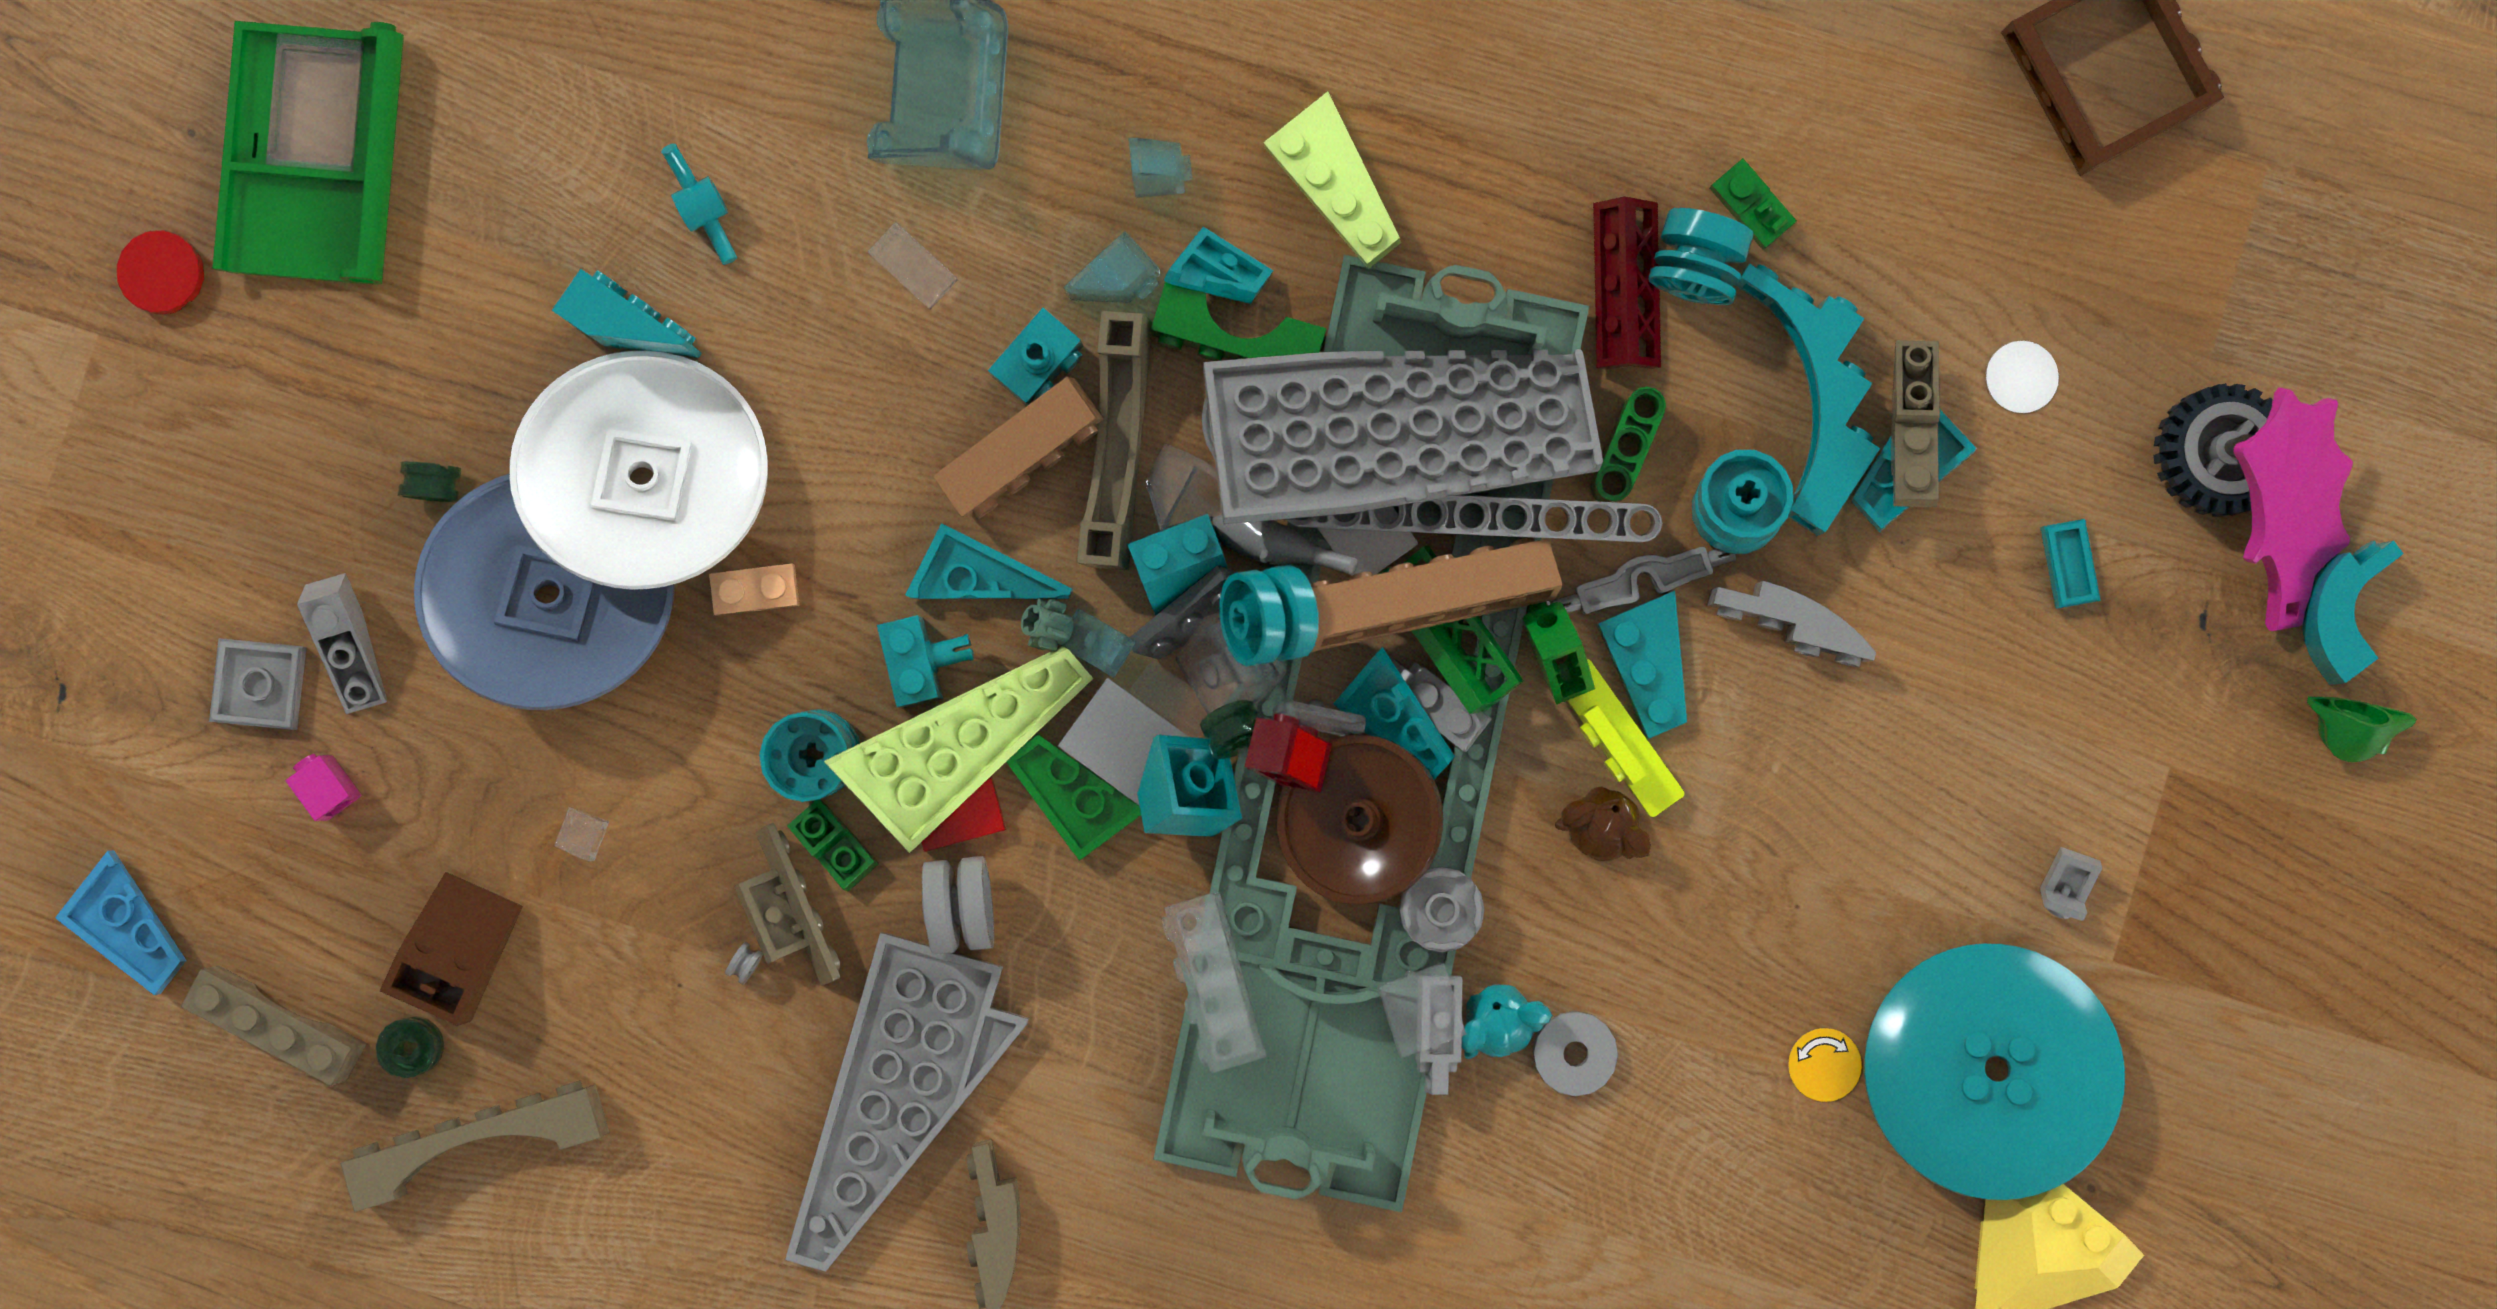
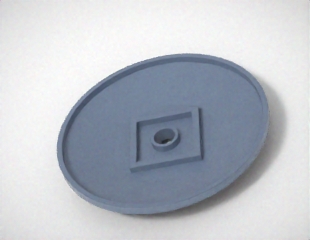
M509 474L495 478L472 490L442 516L424 544L418 560L414 582V604L418 624L429 649L442 668L458 683L478 696L497 704L526 710H553L580 705L597 699L623 684L644 665L658 646L668 625L674 601V584L652 589L613 588L582 579L556 564L537 546L523 526L511 493ZM551 585L559 589L558 598L551 603H541L536 599L537 592L544 586Z

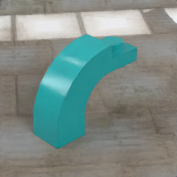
M2373 540L2363 545L2353 555L2350 552L2338 554L2328 561L2315 575L2311 596L2304 612L2302 629L2308 653L2329 685L2346 684L2379 659L2357 627L2355 604L2363 586L2404 554L2394 540L2378 544Z

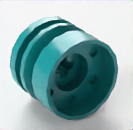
M1673 208L1669 210L1661 239L1675 250H1660L1656 252L1654 260L1660 266L1651 269L1648 278L1649 282L1655 287L1686 301L1713 305L1733 304L1736 290L1730 285L1740 283L1741 274L1727 264H1739L1746 261L1753 239V231L1738 221L1716 213L1691 208Z
M817 709L787 715L774 723L763 738L759 754L762 773L771 788L785 798L800 802L822 799L846 787L824 761L860 744L859 737L852 725L834 712ZM815 744L816 750L823 751L824 757L816 760V762L814 757L807 756V749L815 747Z

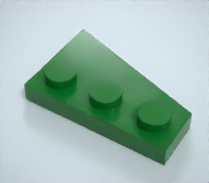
M1039 734L1024 744L1006 761L1079 861L1141 816L1140 806Z

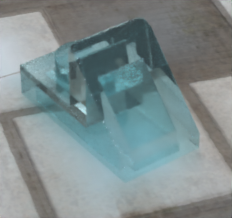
M1077 608L1072 617V635L1065 644L1060 646L1066 647L1074 655L1114 678L1122 664L1126 661L1136 641Z

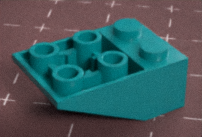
M580 269L552 309L554 313L606 348L666 352L699 358L702 354L701 351L692 345L696 338L688 333L687 330L666 317L663 323H660L658 320L662 315L634 294H631L628 300L625 299L627 291L599 270H596L594 275L591 276Z

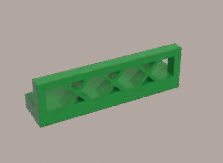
M1429 545L1423 546L1404 563H1412L1415 567L1422 561L1429 564L1437 556ZM1392 567L1386 568L1380 574L1389 572ZM1479 616L1465 619L1468 624L1463 623V619L1411 630L1469 714L1490 709L1524 681ZM1462 630L1474 631L1479 638L1478 656L1467 654L1462 648ZM1488 652L1492 658L1487 657ZM1486 664L1497 665L1508 679L1494 692L1485 680Z

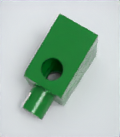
M1547 601L1528 605L1527 614L1522 619L1531 648L1556 705L1595 690L1583 644L1563 603L1555 602L1550 604ZM1568 655L1564 663H1556L1555 659Z

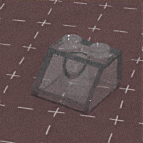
M1219 612L1203 618L1175 658L1215 728L1224 725L1271 694L1286 674L1282 662L1278 660L1249 667L1238 663L1229 652L1224 640Z

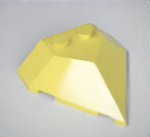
M2064 1184L2044 1193L2021 1199H1985L1984 1219L1981 1221L1976 1269L1975 1289L1977 1294L1975 1309H2050L2113 1290L2122 1284L2143 1258L2144 1254L2126 1235Z

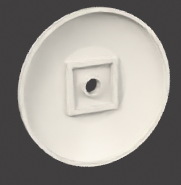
M626 351L597 357L578 365L553 381L537 397L524 415L516 432L510 456L509 478L514 504L523 526L537 546L556 564L568 572L596 584L622 589H652L673 585L698 576L723 560L739 545L749 532L761 509L767 487L768 458L762 430L754 412L743 396L726 379L710 368L679 355L657 351ZM638 468H648L654 474L648 483L639 485L630 480L631 473Z

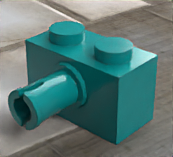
M1042 307L989 368L988 372L1025 406H1028L1055 386L1052 382L1062 370L1068 374L1083 357V354L1079 352L1083 344L1080 338Z
M919 615L877 625L897 708L904 709L943 699L937 672H939L938 668L975 659L973 649L971 648L955 652L956 649L972 645L968 634L932 643L928 638L924 618Z

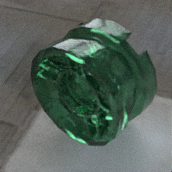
M404 461L400 463V473L404 477L403 484L398 485L397 496L434 502H458L459 491L455 489V483L460 479L461 468L448 466V469H446L445 466H440V464Z
M1240 700L1226 704L1209 713L1201 721L1200 728L1205 738L1211 740L1208 746L1214 758H1231L1239 755L1238 750L1246 746L1249 749L1258 715L1253 701Z
M418 1016L396 1020L387 1025L378 1036L376 1043L377 1060L381 1067L390 1075L403 1078L416 1077L433 1069L442 1058L444 1050L443 1035L438 1026L429 1019ZM406 1040L411 1043H417L418 1048L414 1049L411 1055L407 1054L404 1050Z

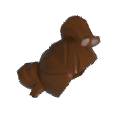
M1602 786L1592 788L1581 800L1568 804L1561 812V818L1555 822V827L1558 830L1569 831L1573 845L1579 851L1595 860L1610 861L1620 856L1628 859L1649 856L1651 849L1650 837L1639 828L1638 808L1631 799L1619 791L1609 790Z

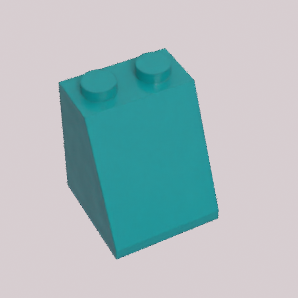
M1208 514L1128 544L1155 616L1216 566L1228 568Z

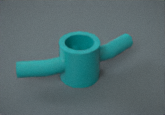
M673 143L665 146L661 153L682 188L671 194V197L690 232L703 226L722 265L732 263L737 259V255L718 221V218L728 214V210L715 184L709 176L697 181L677 145Z

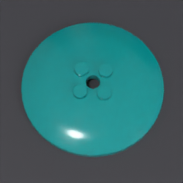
M1984 943L1957 947L1936 954L1914 967L1894 985L1879 1006L1870 1026L1864 1054V1078L1869 1104L1879 1128L1896 1153L1909 1166L1928 1180L1952 1192L1986 1200H2011L2030 1197L2052 1190L2075 1177L2096 1158L2110 1138L2120 1115L2125 1089V1065L2118 1034L2110 1016L2100 1000L2079 977L2063 965L2035 951L2005 944ZM1998 1057L2006 1062L2008 1075L2003 1081H1993L1987 1076L1985 1064L1989 1058Z

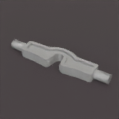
M1699 547L1667 558L1658 555L1636 557L1619 567L1613 575L1579 585L1575 588L1576 594L1552 600V604L1555 602H1561L1563 605L1569 604V606L1565 607L1567 613L1581 609L1584 615L1605 608L1632 604L1640 599L1639 587L1637 585V576L1640 573L1647 574L1650 577L1658 594H1664L1683 584L1711 575L1713 567L1736 561V555L1730 554L1719 558L1718 556L1726 554V552L1719 549L1707 552L1705 547Z

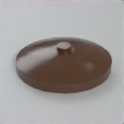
M1348 735L1329 740L1328 742L1332 744L1321 793L1287 787L1282 788L1276 817L1277 834L1282 853L1295 875L1308 888L1327 899L1346 904L1360 905L1374 904L1392 899L1411 888L1425 874L1438 851L1443 831V807L1437 785L1428 769L1413 753L1392 741L1369 735Z

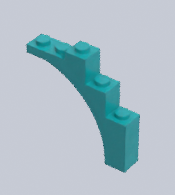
M1749 264L1741 272L1740 283L1735 286L1766 305L1780 321L1797 350L1808 381L1812 404L1810 449L1802 477L1793 494L1794 503L1788 517L1818 536L1827 531L1880 450L1878 446L1871 443L1874 438L1868 432L1854 425L1851 428L1845 426L1872 383L1864 378L1866 373L1860 367L1849 361H1844L1842 364L1838 361V358L1865 318L1856 313L1858 308L1853 303L1839 296L1834 299L1829 295L1817 308L1812 304L1814 299L1809 294L1796 287H1793L1791 290L1777 281L1779 277L1771 269L1760 264L1757 267Z

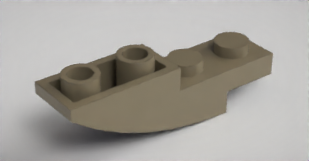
M1896 340L1891 429L1893 506L1937 507L1939 341Z
M992 1139L975 1142L971 1148L972 1154L966 1156L970 1179H978L981 1196L975 1197L979 1222L986 1221L987 1226L974 1230L971 1235L972 1241L967 1242V1253L970 1266H978L981 1283L975 1284V1293L979 1309H1001L1012 1282L1018 1257L1021 1230L1020 1197L1017 1177L1000 1180Z

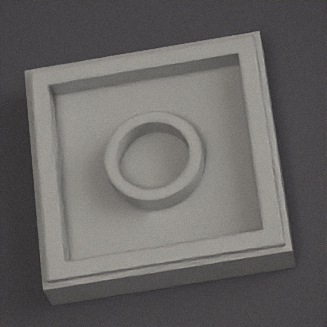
M219 638L209 722L297 730L307 647Z

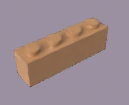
M1066 377L933 475V477L961 517H972L975 515L980 519L998 506L995 499L1007 490L1010 494H1014L1031 482V478L1028 476L1040 466L1046 470L1063 459L1065 455L1062 450L1074 441L1077 445H1081L1092 438L1098 432L1096 425L1104 420V418L1075 378Z

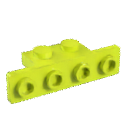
M1587 659L1595 690L1567 700V702L1582 721L1583 725L1579 728L1586 740L1593 748L1599 745L1608 759L1604 761V764L1617 782L1624 780L1650 817H1655L1681 799L1685 793L1591 660Z

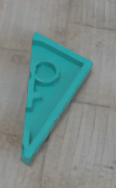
M941 523L905 595L912 599H1069L1073 589Z

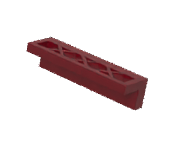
M1624 196L1593 203L1597 368L1607 370L1627 366L1649 369L1661 368L1660 289L1652 285L1648 279L1651 269L1659 266L1654 260L1656 252L1659 251L1658 202ZM1636 210L1643 212L1642 232L1636 224ZM1638 253L1644 259L1643 273H1641L1637 266ZM1640 294L1645 301L1644 314L1638 308V296ZM1640 336L1646 342V357L1639 356Z

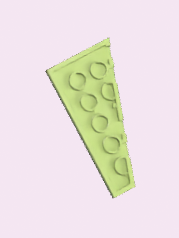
M1061 646L1057 648V651H1051L824 762L910 853L1094 678L1069 649Z

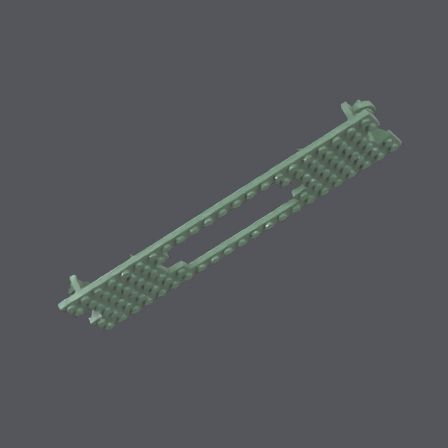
M1344 255L1324 352L1383 351L1384 356H1404L1405 351H1424L1425 356H1447L1448 351L1465 350V355H1490L1491 350H1507V355H1532L1533 350H1548V355L1573 354L1575 349H1581L1589 306L1507 289L1505 292L1501 283L1490 272L1459 265L1449 266L1439 271L1429 280L1423 290L1425 271L1377 262L1368 269L1358 257ZM1447 276H1455L1487 283L1494 290V298L1488 303L1474 302L1463 304L1457 298L1445 295L1442 292L1440 282ZM1554 479L1457 496L1549 500ZM1425 501L1418 507L1417 518L1423 525L1431 526L1439 520L1440 509L1434 502ZM1473 503L1464 505L1460 510V521L1469 528L1477 526L1482 520L1480 507ZM1516 505L1508 506L1502 514L1504 525L1512 530L1519 528L1524 522V512ZM1392 506L1398 514V507ZM1302 517V518H1295V519H1297V520H1306V519H1308V518H1310V517ZM1288 521L1287 527L1294 529L1302 537L1321 548L1333 551L1318 528L1299 527ZM1454 534L1452 555H1454V558L1467 556L1473 550L1484 546H1493L1495 550L1510 547L1514 541L1527 537ZM1532 537L1535 541L1541 540V538ZM1292 564V566L1302 571L1310 584L1318 582L1321 565ZM1527 606L1481 615L1482 622L1514 667L1524 625L1522 618L1526 614ZM1478 637L1476 639L1473 655L1477 656L1480 642ZM1488 652L1487 657L1492 658ZM1302 658L1286 661L1275 660L1267 664L1257 665L1234 774L1242 819L1222 831L1153 1160L1236 1177L1242 1155L1244 1169L1249 1180L1262 1193L1296 1200L1311 1194L1320 1187L1319 1195L1402 1212L1427 1094L1425 1092L1424 1072L1417 1071V1061H1415L1417 976H1451L1456 950L1438 952L1425 949L1411 940L1402 926L1399 907L1381 903L1378 904L1370 944L1289 927L1297 886L1256 877L1276 783L1244 766L1256 717L1273 720L1274 714L1290 716ZM1486 664L1485 680L1494 692L1508 679L1497 665ZM1509 693L1490 709L1482 711L1492 720L1467 752L1454 745L1453 754L1455 757L1450 764L1442 803L1443 831L1441 842L1429 869L1437 867L1454 869L1471 879ZM1280 1159H1287L1295 1166L1305 1168L1310 1173L1311 1178L1306 1187L1292 1188L1261 1181L1256 1177L1254 1170L1260 1161L1270 1160L1276 1162Z

